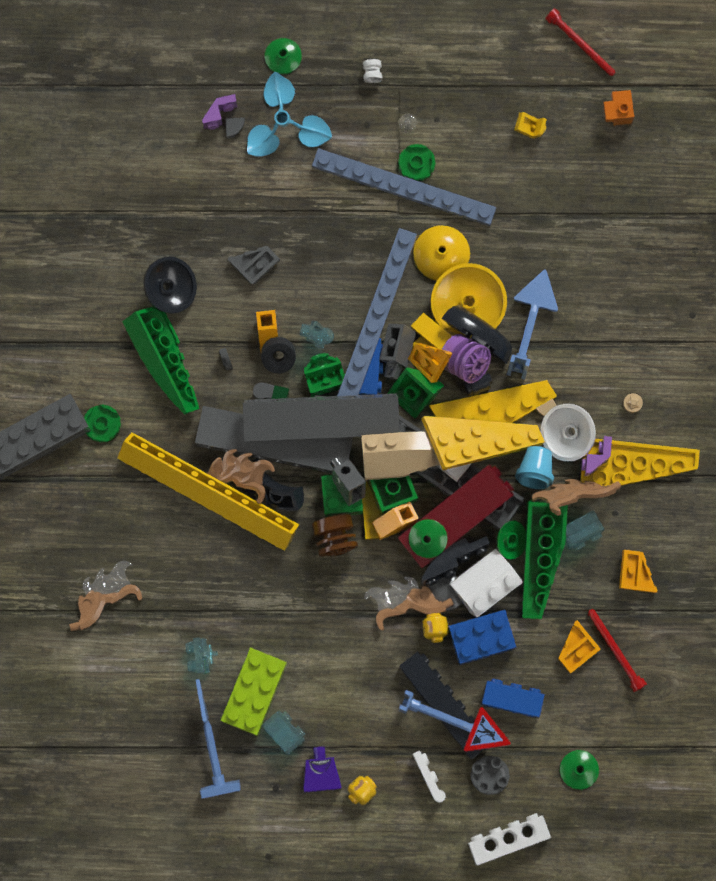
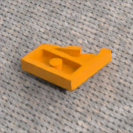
M419 343L415 344L408 360L431 383H435L438 381L453 353Z
M622 550L619 589L657 593V587L653 584L652 574L646 565L644 553Z
M578 620L574 622L558 658L570 674L601 650Z

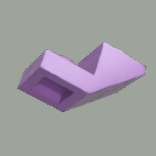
M235 94L216 98L202 119L204 129L213 130L222 125L220 111L228 112L237 107Z
M604 436L602 441H599L598 453H601V455L587 454L586 459H582L581 470L585 471V476L591 475L610 458L612 437Z

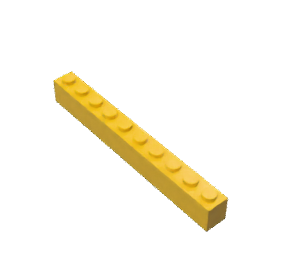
M133 432L122 444L117 458L125 464L136 468L284 551L291 543L299 526L298 523L261 503H257L251 497Z

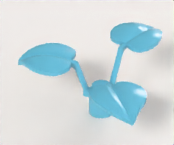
M274 72L269 77L264 89L266 103L271 107L280 106L279 111L274 116L276 123L272 131L266 125H257L250 131L247 153L253 156H266L272 154L278 148L280 141L274 135L278 126L286 127L292 124L300 128L299 139L308 147L320 146L332 138L329 126L317 116H306L303 119V126L291 120L288 112L283 110V104H288L293 100L295 89L289 80L277 72Z

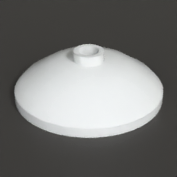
M575 404L555 406L548 411L541 424V434L545 441L543 445L552 452V456L556 459L575 461L588 454L593 447L596 436L595 425L588 412ZM572 428L575 430L574 435L571 433Z

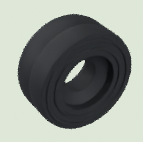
M274 337L266 341L261 350V360L264 367L276 374L289 371L296 360L293 344L283 337ZM280 351L284 356L281 359H275L273 354Z

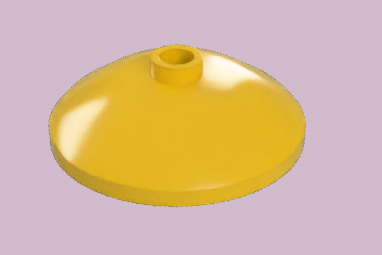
M434 226L425 230L418 237L414 246L413 256L418 270L427 278L437 281L448 269L456 265L469 263L470 248L466 238L458 230L449 226ZM443 247L446 251L441 253L439 248Z

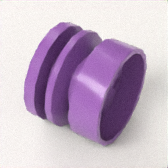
M456 334L443 346V350L453 353L444 370L456 375L465 382L474 383L478 381L488 370L491 360L490 350L484 345L474 342L471 338L463 334Z

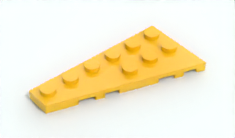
M545 380L429 405V408L435 417L514 423L535 411L536 408L544 403L555 399L557 395L549 382Z
M423 416L421 419L443 471L526 450L531 446H542L545 443L538 425Z
M595 438L593 447L588 454L601 455V453H598V445L602 439ZM612 440L610 458L589 476H585V471L581 470L580 481L582 483H585L584 481H592L601 486L619 482L621 486L694 471L698 469L700 450Z

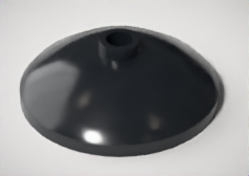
M163 257L154 261L146 270L143 281L144 292L148 301L157 310L174 314L184 311L192 304L197 292V282L192 269L186 262L176 257Z

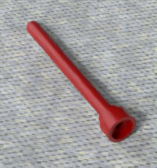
M556 8L546 16L545 20L549 24L557 25L608 75H615V70L561 19V13Z
M590 609L588 611L590 618L630 678V687L633 692H637L647 685L644 678L636 675L596 611Z

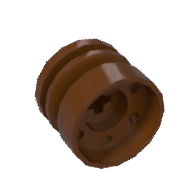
M351 514L336 515L312 523L314 536L324 537L323 540L316 543L317 547H325L318 551L319 557L339 556L358 548L357 541H351L356 538V535L346 534V531L353 528Z

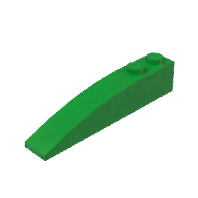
M155 307L135 311L123 320L122 323L146 368L159 387L184 415L199 410L194 388L188 381L190 377L189 372L185 370L183 364L185 358L183 353H180L178 347L180 341L167 314L157 310Z
M528 500L522 618L542 619L566 543L568 505L559 507L561 515H556L550 511V504L547 501Z

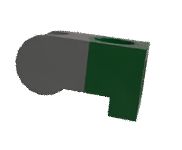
M257 383L253 388L255 399L288 398L290 393L289 388L267 383Z

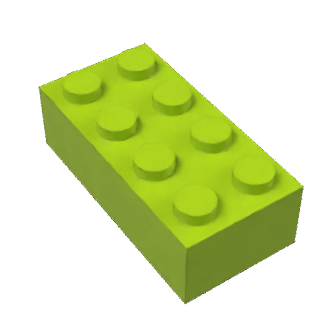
M250 648L221 722L258 736L287 662Z

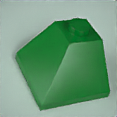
M407 367L387 394H397L398 404L416 419L438 395L444 385L439 380L431 383L419 370Z

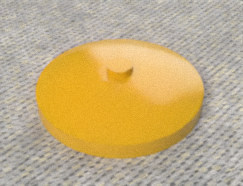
M472 263L456 265L445 271L436 281L431 294L432 313L438 325L452 336L462 333L449 326L442 320V317L450 308L456 305L462 306L496 329L502 322L506 312V290L500 278L490 269Z

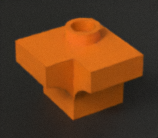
M631 90L612 92V101L603 103L605 122H613V126L632 124L634 111Z

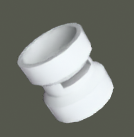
M369 59L363 62V69L365 70L364 82L377 83L382 81L380 60Z

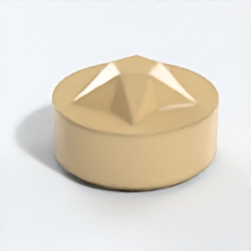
M634 393L627 395L623 401V407L629 413H637L643 405L642 398Z

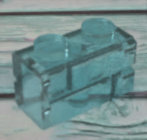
M594 510L567 524L566 545L570 551L572 549L578 551L586 546L585 542L590 539L594 542L603 537L601 533L605 529Z
M278 710L262 727L287 755H290L305 741L303 737L305 733L299 726L294 727L290 723L293 719L286 711L281 713Z

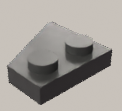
M264 246L255 251L244 252L242 255L231 256L228 258V261L253 286L280 261V258L268 246Z

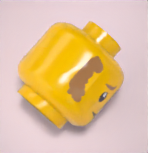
M441 613L428 614L422 621L424 636L426 639L432 640V643L442 642L443 638L448 636L447 618L442 616Z
M358 776L347 788L349 792L348 798L355 805L357 803L366 805L376 795L375 788L377 786L368 776Z

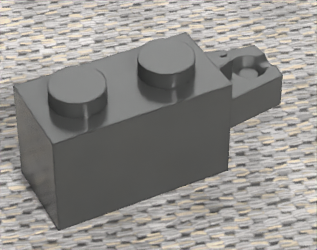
M388 324L380 360L386 363L384 376L388 379L397 380L401 369L408 367V357L412 351L416 332L404 324Z

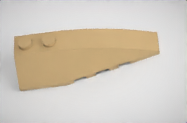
M427 432L361 435L365 480L406 477L410 473L422 472L436 465L440 466Z

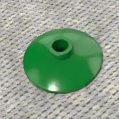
M279 38L272 41L265 51L267 66L270 70L279 74L292 73L299 67L302 60V52L298 44L287 38ZM282 51L287 53L285 56H280Z
M425 519L417 522L412 527L409 533V544L412 550L420 557H436L446 548L448 541L447 532L439 522ZM425 536H429L431 538V541L429 543H426L424 541Z
M509 521L501 527L498 533V551L506 559L518 558L525 549L526 530L521 523Z
M575 750L568 753L562 759L560 775L569 787L579 790L586 789L597 780L599 765L595 757L589 752ZM577 766H582L584 771L578 773L576 770Z

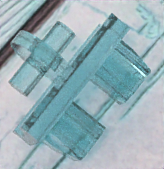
M311 321V325L302 324L300 335L306 337V340L312 342L317 348L323 349L325 344L333 341V331L329 328H324L317 321Z
M193 638V641L185 644L187 654L195 653V660L188 661L187 663L188 671L200 674L210 673L209 664H213V657L218 656V652L212 651L211 644L207 645L206 638Z

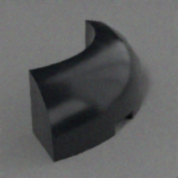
M459 305L453 306L443 315L442 320L449 326L469 338L472 335L471 338L475 342L487 347L492 356L507 364L512 354V346L510 341L498 330Z
M256 458V459H253V460H250V461H251V462H257V461H259V459ZM266 472L264 473L263 486L265 488V497L261 504L276 508L278 511H296L301 509L304 503L302 486L289 487L273 480ZM246 489L253 496L252 498L257 501L258 493L254 490Z

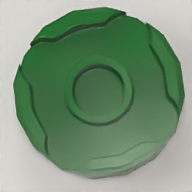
M409 145L400 153L398 160L399 170L406 178L424 181L434 172L436 165L435 155L425 145Z
M102 404L92 407L84 416L91 429L86 434L93 441L100 443L109 442L120 432L121 418L111 406Z

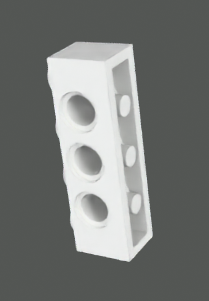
M537 813L526 817L527 821L519 823V820L508 824L509 828L502 831L500 827L490 830V835L485 837L482 834L471 837L472 842H469L468 845L475 864L485 863L551 838L543 815L539 817ZM524 826H529L532 829V835L528 838L522 835V828ZM506 833H511L514 836L512 844H506L503 841V836ZM487 840L495 842L496 847L493 851L486 850L485 842Z

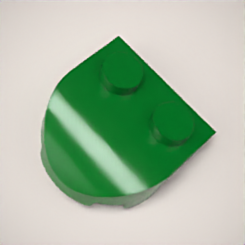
M328 353L317 354L311 357L308 365L304 367L311 397L340 389L345 374L341 361L337 357H331Z

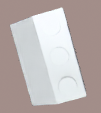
M494 549L452 581L450 585L473 616L479 617L523 583V581L505 558Z

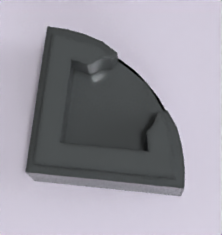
M245 118L226 119L227 138L236 136L243 129Z
M226 348L220 349L219 354L225 370L233 369Z

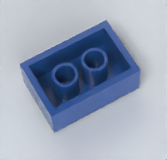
M505 610L450 625L448 628L459 665L516 649Z

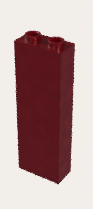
M491 465L486 466L421 519L435 520L445 528L448 541L444 550L514 495L512 492L514 490L508 481L504 482L500 476L502 474L495 465L493 467ZM411 527L398 539L421 568H423L436 557L423 558L412 550L409 544ZM425 536L424 541L426 543H429L431 541V538L429 536Z

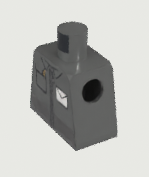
M340 457L333 459L330 462L333 468V482L347 505L350 506L365 498L366 481L352 462L347 460L343 463Z

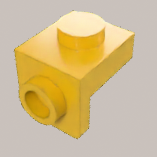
M521 112L518 115L514 130L532 139L541 137L546 130L545 124L547 119H537Z

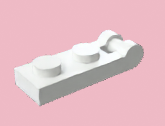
M420 751L413 753V757L433 799L439 803L444 801L446 795L436 785L438 778L434 771L430 772L427 766L430 762L426 754H421Z

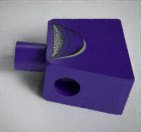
M314 747V759L306 760L304 792L342 789L334 757L326 758L325 747Z

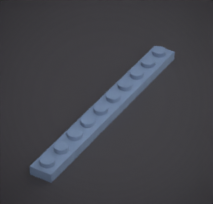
M319 148L312 164V168L487 226L491 225L496 210L494 206Z
M401 228L398 230L337 396L359 395L417 238L416 233Z

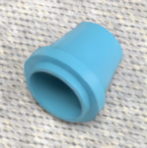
M539 446L528 447L520 468L516 470L515 478L518 482L532 489H546L553 485L552 452Z

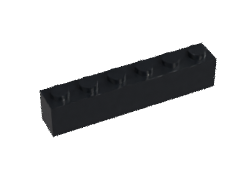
M416 652L399 665L401 671L430 708L474 724V717L472 715L468 717L464 712L466 709L464 704L460 700L456 701L452 696L454 692L448 684L443 685L440 681L442 676L436 669L432 670L428 665L430 661L424 653L420 655L419 652ZM441 721L464 751L470 732ZM485 749L466 751L465 753L472 760Z

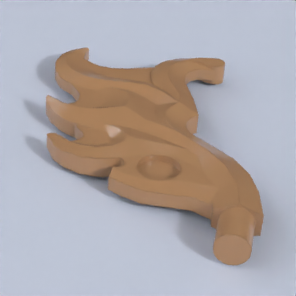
M237 449L229 450L224 455L223 461L220 457L213 461L207 474L223 483L233 481L238 487L254 490L258 493L257 503L263 502L265 497L263 475L266 470L275 471L272 463L267 460L251 462L248 457L252 456V453H245L235 457L233 453Z
M576 479L565 480V484L550 485V489L553 490H543L534 493L532 501L543 499L550 504V511L556 515H561L559 507L575 503L580 498H603L612 495L621 488V484L615 482L611 485L601 486L592 481H584L585 483H582Z

